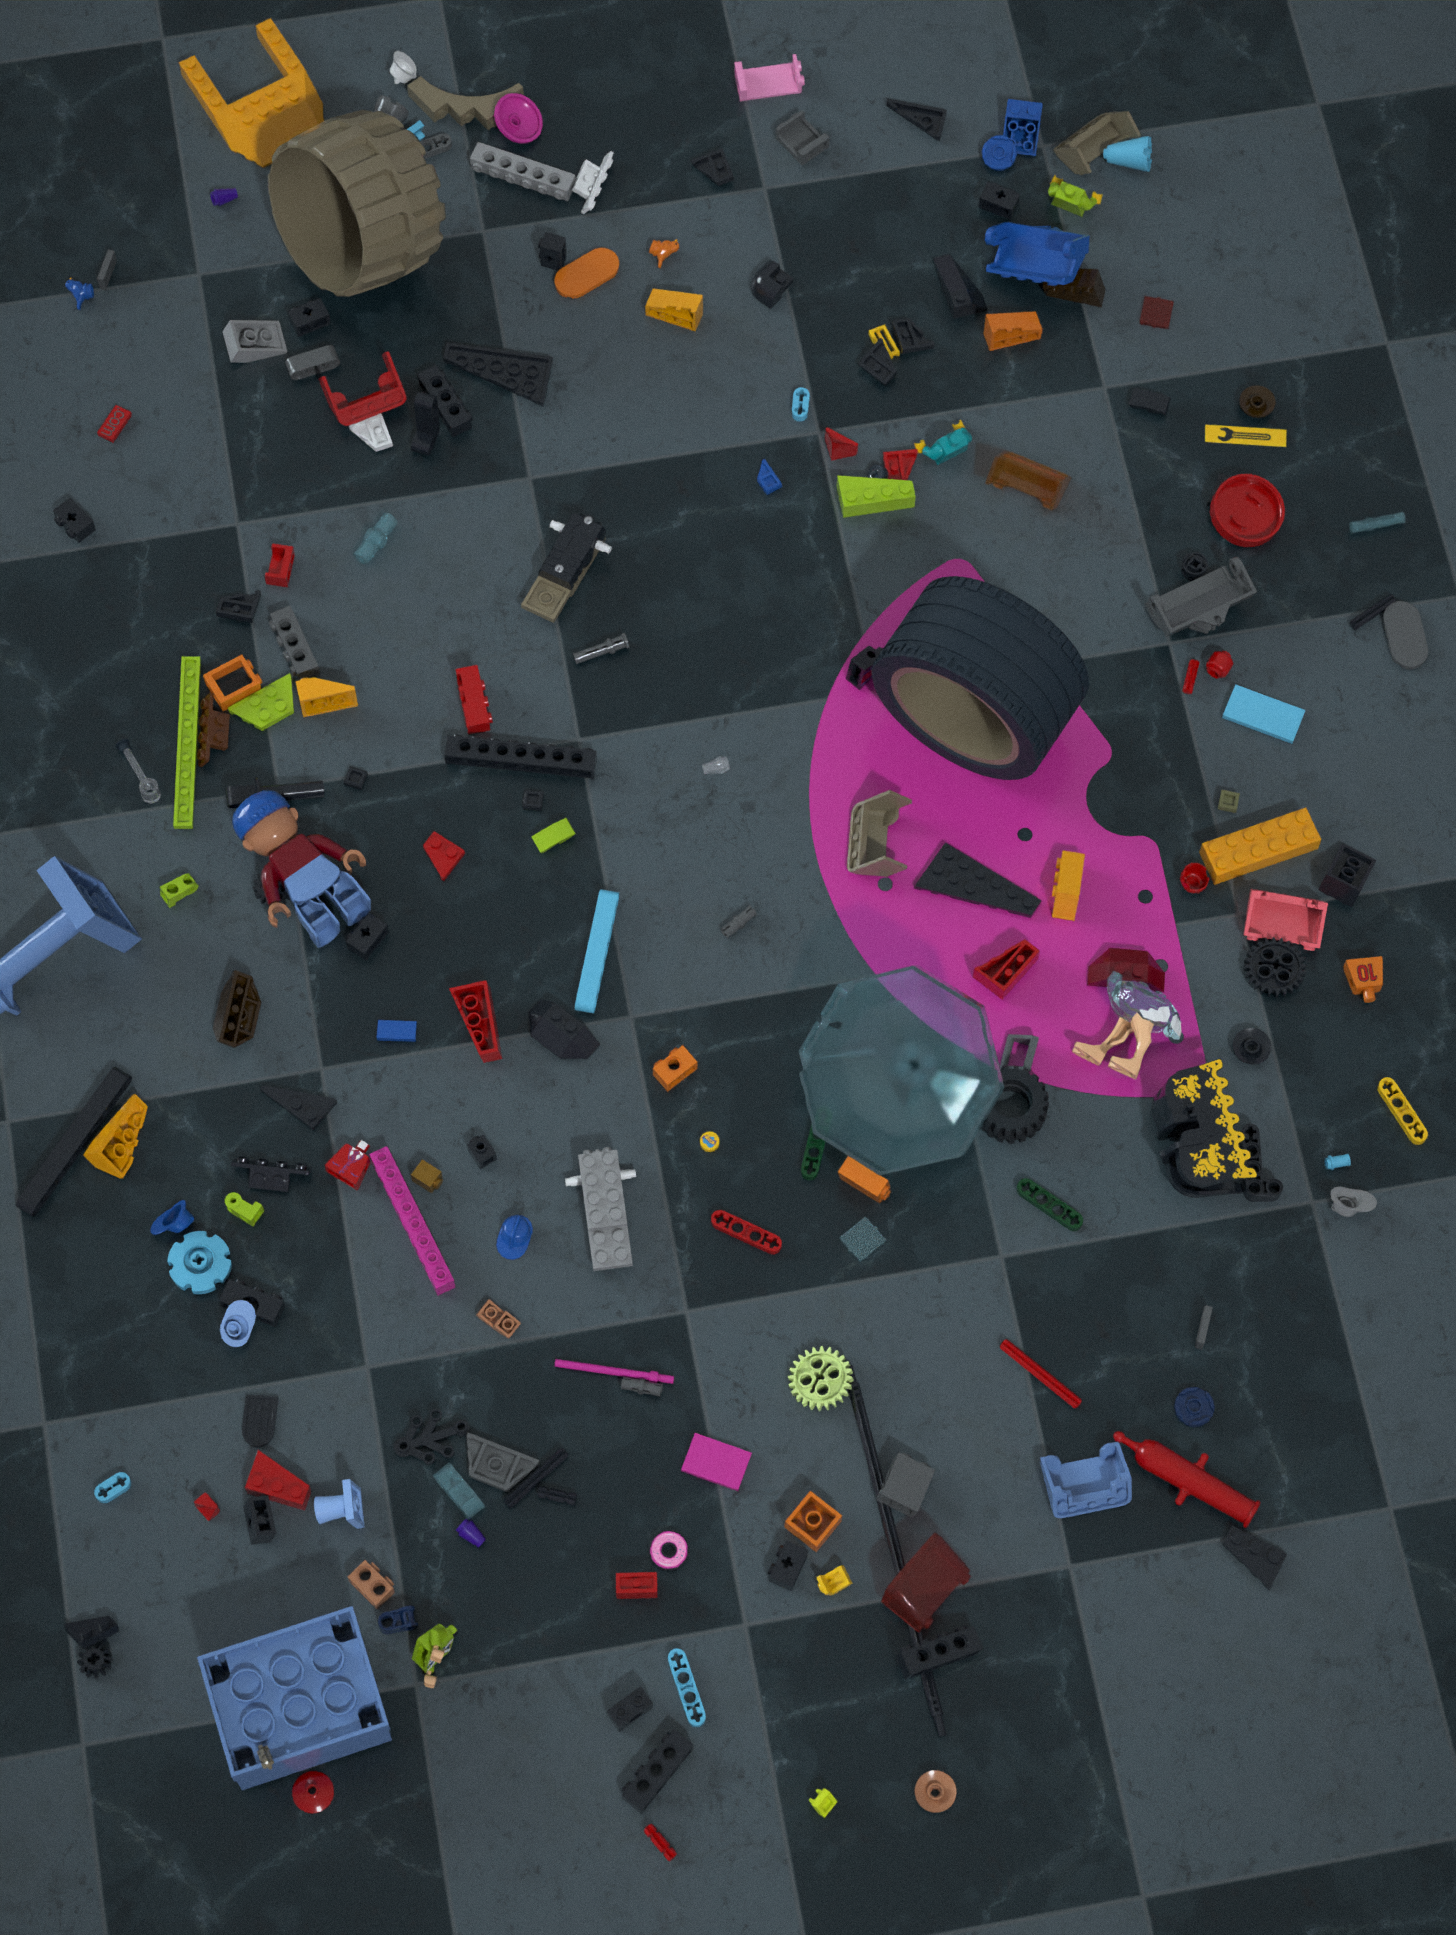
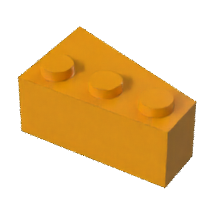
M652 289L645 305V315L696 331L703 315V295Z
M1062 851L1061 858H1057L1056 869H1059V872L1055 871L1054 883H1057V886L1053 885L1052 897H1055L1053 918L1075 920L1085 854Z

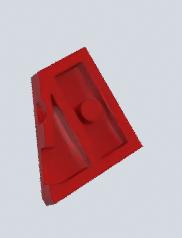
M918 449L883 452L884 467L888 470V479L908 480L918 455Z

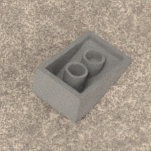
M230 320L223 330L231 363H248L288 352L279 321Z

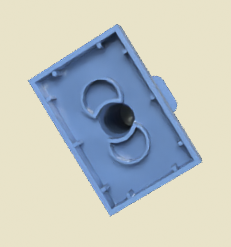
M56 856L52 857L37 870L62 909L0 958V1014L4 1011L14 1015L21 1013L19 1006L13 999V985L79 932L123 953L142 940L103 881Z

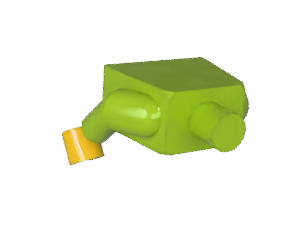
M1056 175L1053 176L1048 189L1049 196L1054 197L1052 205L1082 217L1085 211L1101 203L1103 194H1097L1094 191L1089 199L1084 189L1063 181V178L1059 179Z

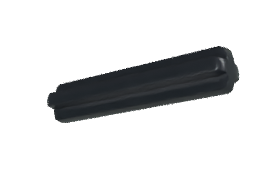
M1393 594L1387 595L1353 618L1349 625L1353 630H1357L1382 613L1389 605L1396 602V598Z

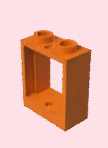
M243 655L203 675L207 688L211 693H214L213 697L222 712L261 689L260 684H262L260 676L258 673H253L252 669L254 668L250 660H245ZM243 667L252 683L224 696L215 681Z

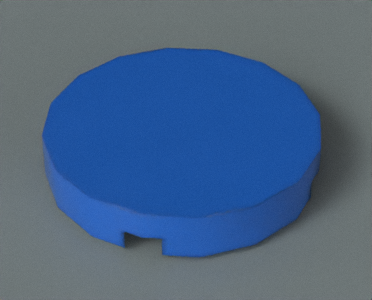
M1003 135L991 137V139L985 142L982 149V158L985 164L990 169L996 171L1010 168L1017 157L1014 142L1009 137Z

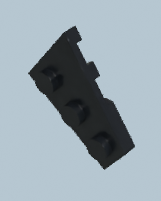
M1231 1526L1222 1545L1239 1562H1242L1250 1570V1573L1264 1584L1267 1590H1270L1287 1553Z

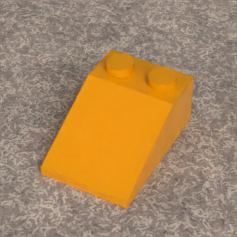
M302 678L296 681L303 718L358 706L354 686L319 678Z

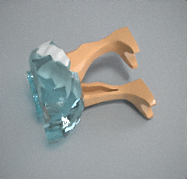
M1112 971L1107 978V993L1110 1006L1119 1020L1112 1033L1102 1044L1089 1045L1076 1042L1072 1052L1099 1066L1108 1050L1124 1043L1127 1036L1134 1033L1137 1045L1133 1058L1126 1059L1112 1056L1108 1067L1136 1080L1144 1053L1151 1043V1033L1163 1032L1167 1038L1172 1037L1179 1040L1182 1032L1181 1020L1174 1006L1162 992H1154L1149 989L1146 983L1141 981H1122L1123 975Z

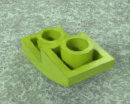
M564 818L532 836V839L540 853H544L558 843L561 844L576 833L568 819Z

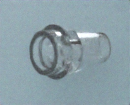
M721 755L702 764L704 775L727 773L726 771L731 770L727 756L722 757Z

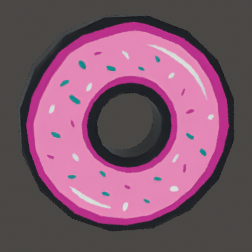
M662 1531L655 1535L650 1542V1560L660 1570L667 1572L676 1571L688 1560V1542L683 1535L676 1531ZM671 1546L675 1549V1553L671 1556H666L663 1553V1549Z

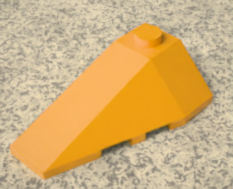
M133 1094L93 1139L83 1156L95 1168L122 1179L133 1163L134 1157H132L134 1147L138 1145L139 1140H137L139 1129L143 1127L148 1106L136 1094Z

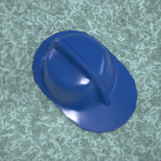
M179 1201L172 1208L161 1214L153 1222L150 1229L151 1234L157 1235L166 1230L180 1233L194 1221V1216L186 1208V1201Z
M513 1215L505 1219L496 1244L497 1250L502 1257L514 1260L524 1255L533 1231L532 1224L528 1218L522 1215Z

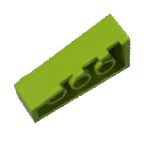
M837 475V491L843 518L915 507L916 496L912 481Z

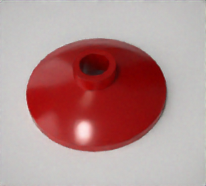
M310 1771L302 1774L295 1781L292 1797L300 1810L306 1813H319L325 1810L332 1802L334 1787L328 1776L318 1771ZM311 1787L316 1788V1792L314 1794H309V1789Z

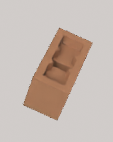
M364 1560L348 1576V1580L378 1610L395 1593L394 1583L387 1576L383 1578L378 1573L380 1569L373 1562L369 1564ZM365 1572L371 1574L368 1580L360 1579V1576ZM382 1586L385 1588L384 1593L380 1595L375 1594V1589Z

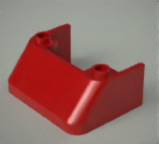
M389 351L382 354L388 372L380 375L378 379L380 391L348 403L342 393L331 392L325 376L319 378L327 402L341 425L350 426L405 403L406 394Z

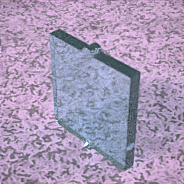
M866 1217L839 1237L848 1248V1252H851L859 1262H862L887 1241L878 1231V1227H874Z

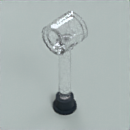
M121 739L116 743L115 747L126 756L140 780L139 789L143 800L147 803L157 802L161 796L157 781L145 776L131 752L129 739ZM149 789H154L152 792H146Z

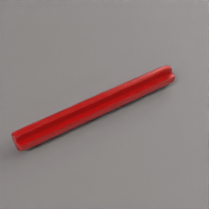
M1005 1339L1000 1344L1001 1350L1073 1408L1076 1409L1081 1404V1398L1008 1339Z

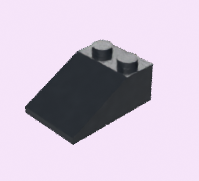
M1342 843L1318 890L1341 901L1343 904L1353 907L1376 860Z

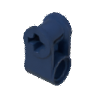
M405 1606L382 1613L378 1618L379 1630L383 1634L390 1635L418 1628L419 1625L415 1621L413 1612L415 1607ZM390 1619L393 1621V1624L390 1627H384L382 1622Z

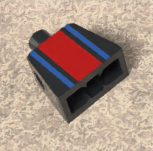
M867 646L850 660L846 680L858 690L872 679L873 663L883 648L878 647L875 650L873 647Z

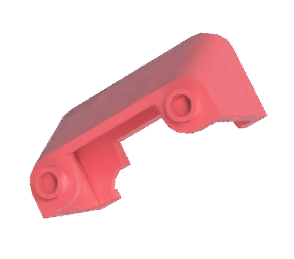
M1250 889L1243 935L1247 936L1248 940L1258 941V938L1272 939L1273 937L1279 941L1282 938L1284 942L1290 941V943L1304 945L1303 949L1315 951V948H1320L1328 903L1315 899Z

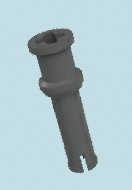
M621 633V636L613 639L607 638L604 643L573 653L576 664L606 653L614 654L617 650L630 647L625 633Z

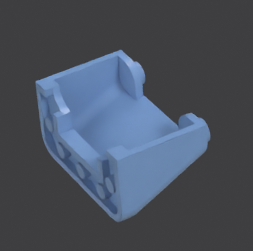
M1119 1442L1103 1445L1098 1457L1061 1464L1059 1457L1054 1455L1040 1458L1051 1509L1056 1518H1066L1120 1507L1128 1504L1132 1499L1131 1475Z

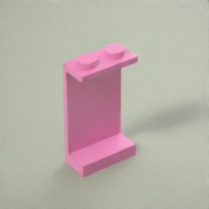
M793 54L792 63L743 69L741 61L734 62V74L740 101L802 93V86L805 85L804 76L800 75V71H802L801 61H797L796 54Z

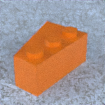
M1036 311L986 314L983 334L989 350L993 351L1041 339L1042 327Z

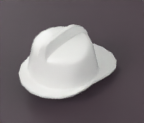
M396 51L390 67V73L394 77L395 84L400 82L406 84L410 80L416 79L417 69L414 61L405 53Z

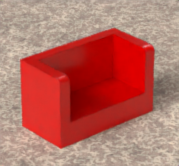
M272 544L273 554L268 573H265L266 584L288 587L295 558L294 547Z
M657 1572L616 1573V1598H657Z

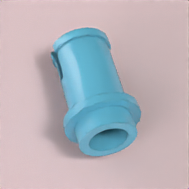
M1349 1154L1333 1157L1328 1155L1327 1158H1324L1325 1167L1332 1171L1334 1168L1350 1166Z

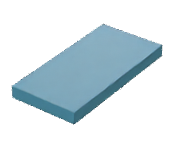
M1235 684L1222 718L1292 744L1305 710Z

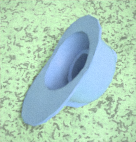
M244 1300L234 1301L227 1308L220 1325V1334L223 1341L229 1346L240 1347L249 1339L256 1318L255 1309L252 1304Z

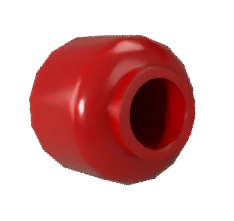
M1226 651L1213 652L1206 663L1207 673L1216 679L1226 677L1234 664L1231 655Z

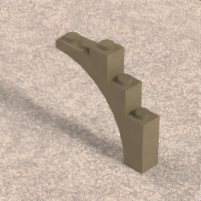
M421 76L407 85L408 96L434 122L443 119L449 113L460 126L471 122L475 117L487 130L497 126L494 118V109L496 103L504 95L510 93L524 95L523 86L520 83L507 90L486 96L451 94L431 85Z

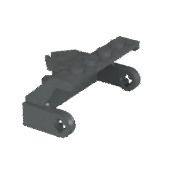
M1236 556L1229 559V567L1236 580L1231 577L1227 567L1223 566L1164 595L1159 596L1155 594L1148 598L1149 601L1144 605L1152 621L1164 632L1166 637L1186 628L1208 634L1210 630L1214 631L1216 626L1219 627L1225 622V616L1230 607L1249 599L1257 593L1239 557Z

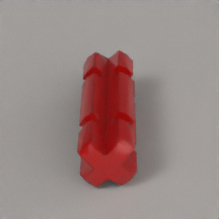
M1191 659L1189 662L1182 690L1185 694H1192L1199 667L1198 660Z
M653 1824L646 1826L644 1833L648 1838L651 1837V1841L661 1853H664V1857L668 1861L675 1858L677 1855L676 1851L669 1847L670 1844L660 1832H657L656 1827Z

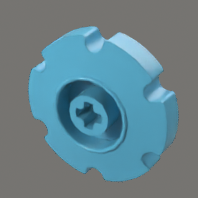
M194 1231L184 1235V1241L182 1243L175 1242L168 1254L167 1262L169 1266H173L169 1270L173 1282L183 1291L187 1288H192L193 1294H206L216 1290L215 1284L218 1282L224 1283L229 1277L232 1268L231 1260L226 1259L230 1255L227 1244L217 1235L208 1237L206 1231Z

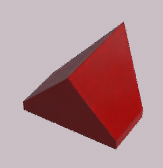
M828 427L825 429V442L831 461L856 456L858 453V443Z

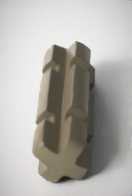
M261 1744L258 1746L259 1750L257 1751L263 1769L268 1768L271 1770L274 1763L271 1752L267 1745L263 1747Z

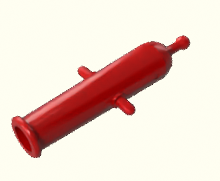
M1117 1431L1113 1435L1116 1442L1127 1445L1135 1452V1460L1139 1466L1179 1488L1180 1492L1175 1499L1177 1505H1182L1186 1497L1191 1494L1242 1522L1244 1528H1247L1261 1502L1259 1500L1256 1502L1204 1471V1466L1209 1458L1208 1454L1203 1453L1197 1463L1193 1464L1155 1440L1147 1439L1141 1443L1135 1442L1126 1437L1121 1431Z

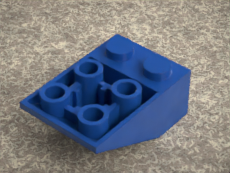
M1008 99L1003 136L1009 137L1014 142L1017 154L1036 156L1043 103Z

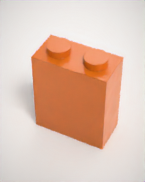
M850 1156L846 1158L838 1171L841 1180L878 1203H881L882 1200L885 1201L891 1193V1190H889L890 1184L886 1178Z

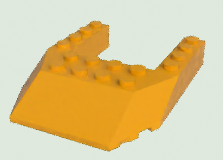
M271 18L256 25L257 37L284 78L229 105L226 104L195 55L179 62L182 77L229 148L235 153L238 152L244 155L246 159L256 162L262 168L272 164V156L280 145L324 121L323 103L313 83Z

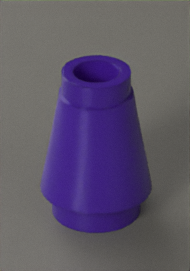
M235 188L214 189L213 192H210V197L214 206H222L238 198V194Z
M467 1518L456 1529L459 1533L458 1536L478 1548L486 1540L472 1520L469 1521Z

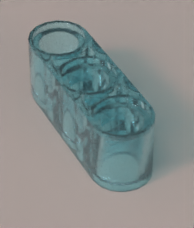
M447 1463L433 1475L437 1483L468 1520L485 1507L480 1498L450 1463Z

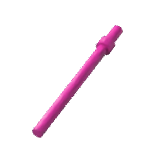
M561 1359L555 1360V1367L635 1379L642 1378L652 1383H674V1376L659 1374L657 1371L643 1372Z

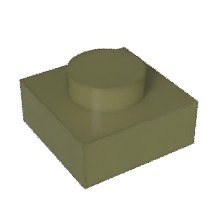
M1221 790L1218 810L1236 813L1240 793Z

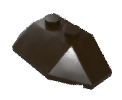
M237 970L233 971L220 994L213 1024V1031L217 1042L232 1048H236L254 1037L261 1007V1000L253 983V977Z

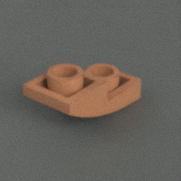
M489 1299L475 1315L508 1339L521 1324L511 1314L503 1311Z

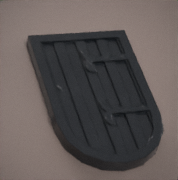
M246 1395L242 1436L250 1446L263 1447L273 1439L278 1397Z

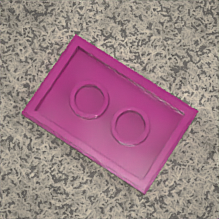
M695 1433L681 1472L739 1491L752 1453Z

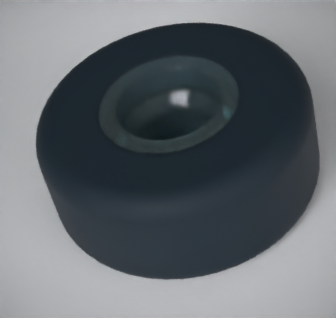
M874 465L868 470L867 478L888 479V470L882 465Z

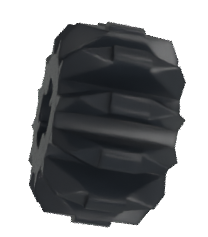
M95 1643L92 1645V1649L85 1648L86 1653L79 1652V1656L83 1659L78 1660L77 1664L81 1666L79 1669L81 1673L86 1672L87 1678H90L93 1674L94 1678L98 1679L100 1672L103 1676H106L104 1669L111 1670L112 1668L108 1664L113 1661V1658L109 1656L111 1652L109 1649L104 1650L105 1646L103 1644L97 1648ZM97 1657L99 1660H97L96 1664L93 1665L92 1662L94 1661V1658Z

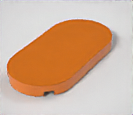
M607 248L591 250L556 273L554 279L556 291L565 298L571 297V299H576L584 296L616 276L619 269L618 256Z

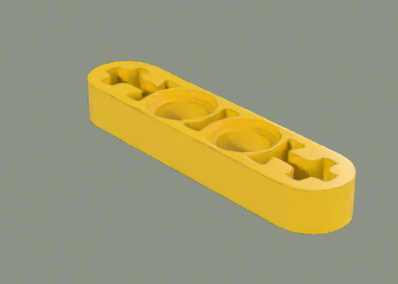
M1389 1077L1381 1079L1377 1090L1409 1140L1415 1145L1423 1144L1428 1136L1427 1129L1396 1082ZM1384 1084L1391 1086L1390 1092L1388 1089H1383ZM1392 1100H1401L1403 1106L1395 1107L1392 1104ZM1410 1115L1413 1118V1122L1405 1123L1403 1116ZM1416 1132H1417L1418 1134H1419V1133H1422V1134H1423V1135L1421 1136V1139H1420V1137H1415V1136H1414Z

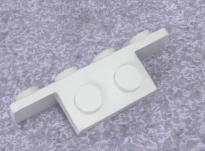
M612 151L603 158L600 167L588 160H585L581 166L572 191L586 199L581 211L582 214H585L588 210L591 211L595 206L596 202L594 199L602 189L600 187L601 182L603 183L607 177L606 170L613 163L612 156L614 152Z

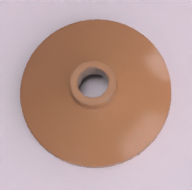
M938 1770L928 1771L918 1779L915 1785V1797L918 1804L926 1811L933 1813L943 1812L950 1808L955 1801L956 1785L948 1774ZM936 1789L938 1790L939 1795L933 1796L931 1794V1791Z

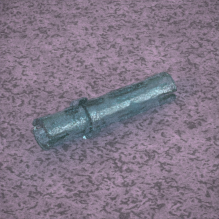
M1400 512L1375 518L1366 517L1364 520L1350 522L1351 533L1366 530L1370 532L1376 528L1403 524L1406 521L1405 514Z

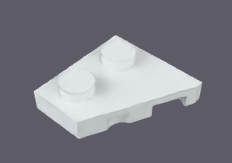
M382 414L349 426V429L376 452L393 446Z

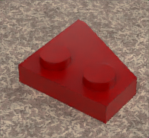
M435 831L423 845V849L443 881L465 855V850Z

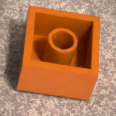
M809 1491L787 1518L784 1528L817 1552L841 1523L842 1515L812 1491Z

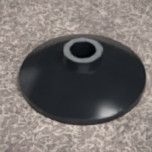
M1243 1029L1237 1033L1233 1040L1234 1054L1240 1061L1246 1064H1260L1271 1053V1041L1267 1034L1259 1029ZM1248 1047H1253L1254 1051L1248 1050Z

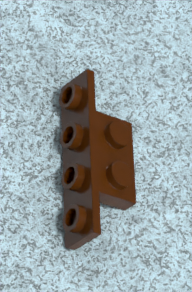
M209 693L200 703L202 715L199 719L201 730L198 736L200 745L197 752L199 767H203L209 762L210 748L222 751L228 748L230 715L213 710L214 693Z

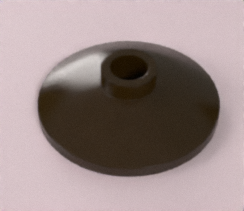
M1258 385L1246 388L1241 393L1239 399L1243 412L1255 418L1268 416L1274 410L1276 403L1273 393L1266 387Z

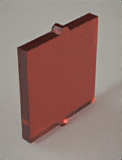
M1145 296L1140 324L1152 326V328L1169 329L1174 301L1164 300L1160 297Z

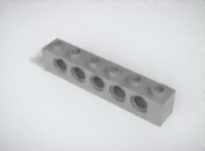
M480 142L477 143L470 157L471 169L476 172H483L494 178L504 179L509 183H515L524 188L536 190L541 194L554 196L559 200L568 201L573 192L572 188L576 180L575 174Z

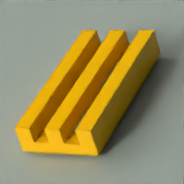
M885 324L868 331L873 344L878 341L874 333H876L879 339H883L891 359L895 355L896 357L900 356V351ZM881 330L883 331V333H884V335H885L887 341L889 342V344H890V346H891V348H892V350H893L892 352L890 351L889 347H888L887 344H886V341L884 340L883 336L881 335V333H880Z

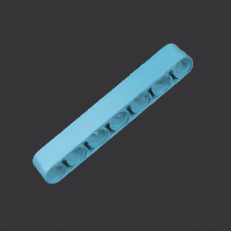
M603 889L599 891L575 1002L576 1011L593 1014L595 1012L618 906L619 892Z

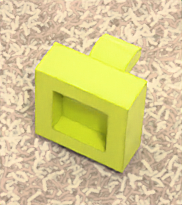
M825 1788L822 1791L817 1789L816 1793L818 1796L815 1800L809 1798V1801L818 1814L825 1818L835 1806L837 1800Z

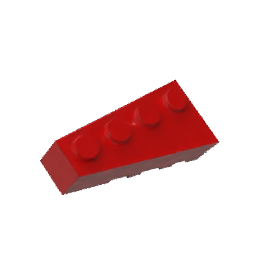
M487 980L449 988L483 1063L502 1059L491 988Z

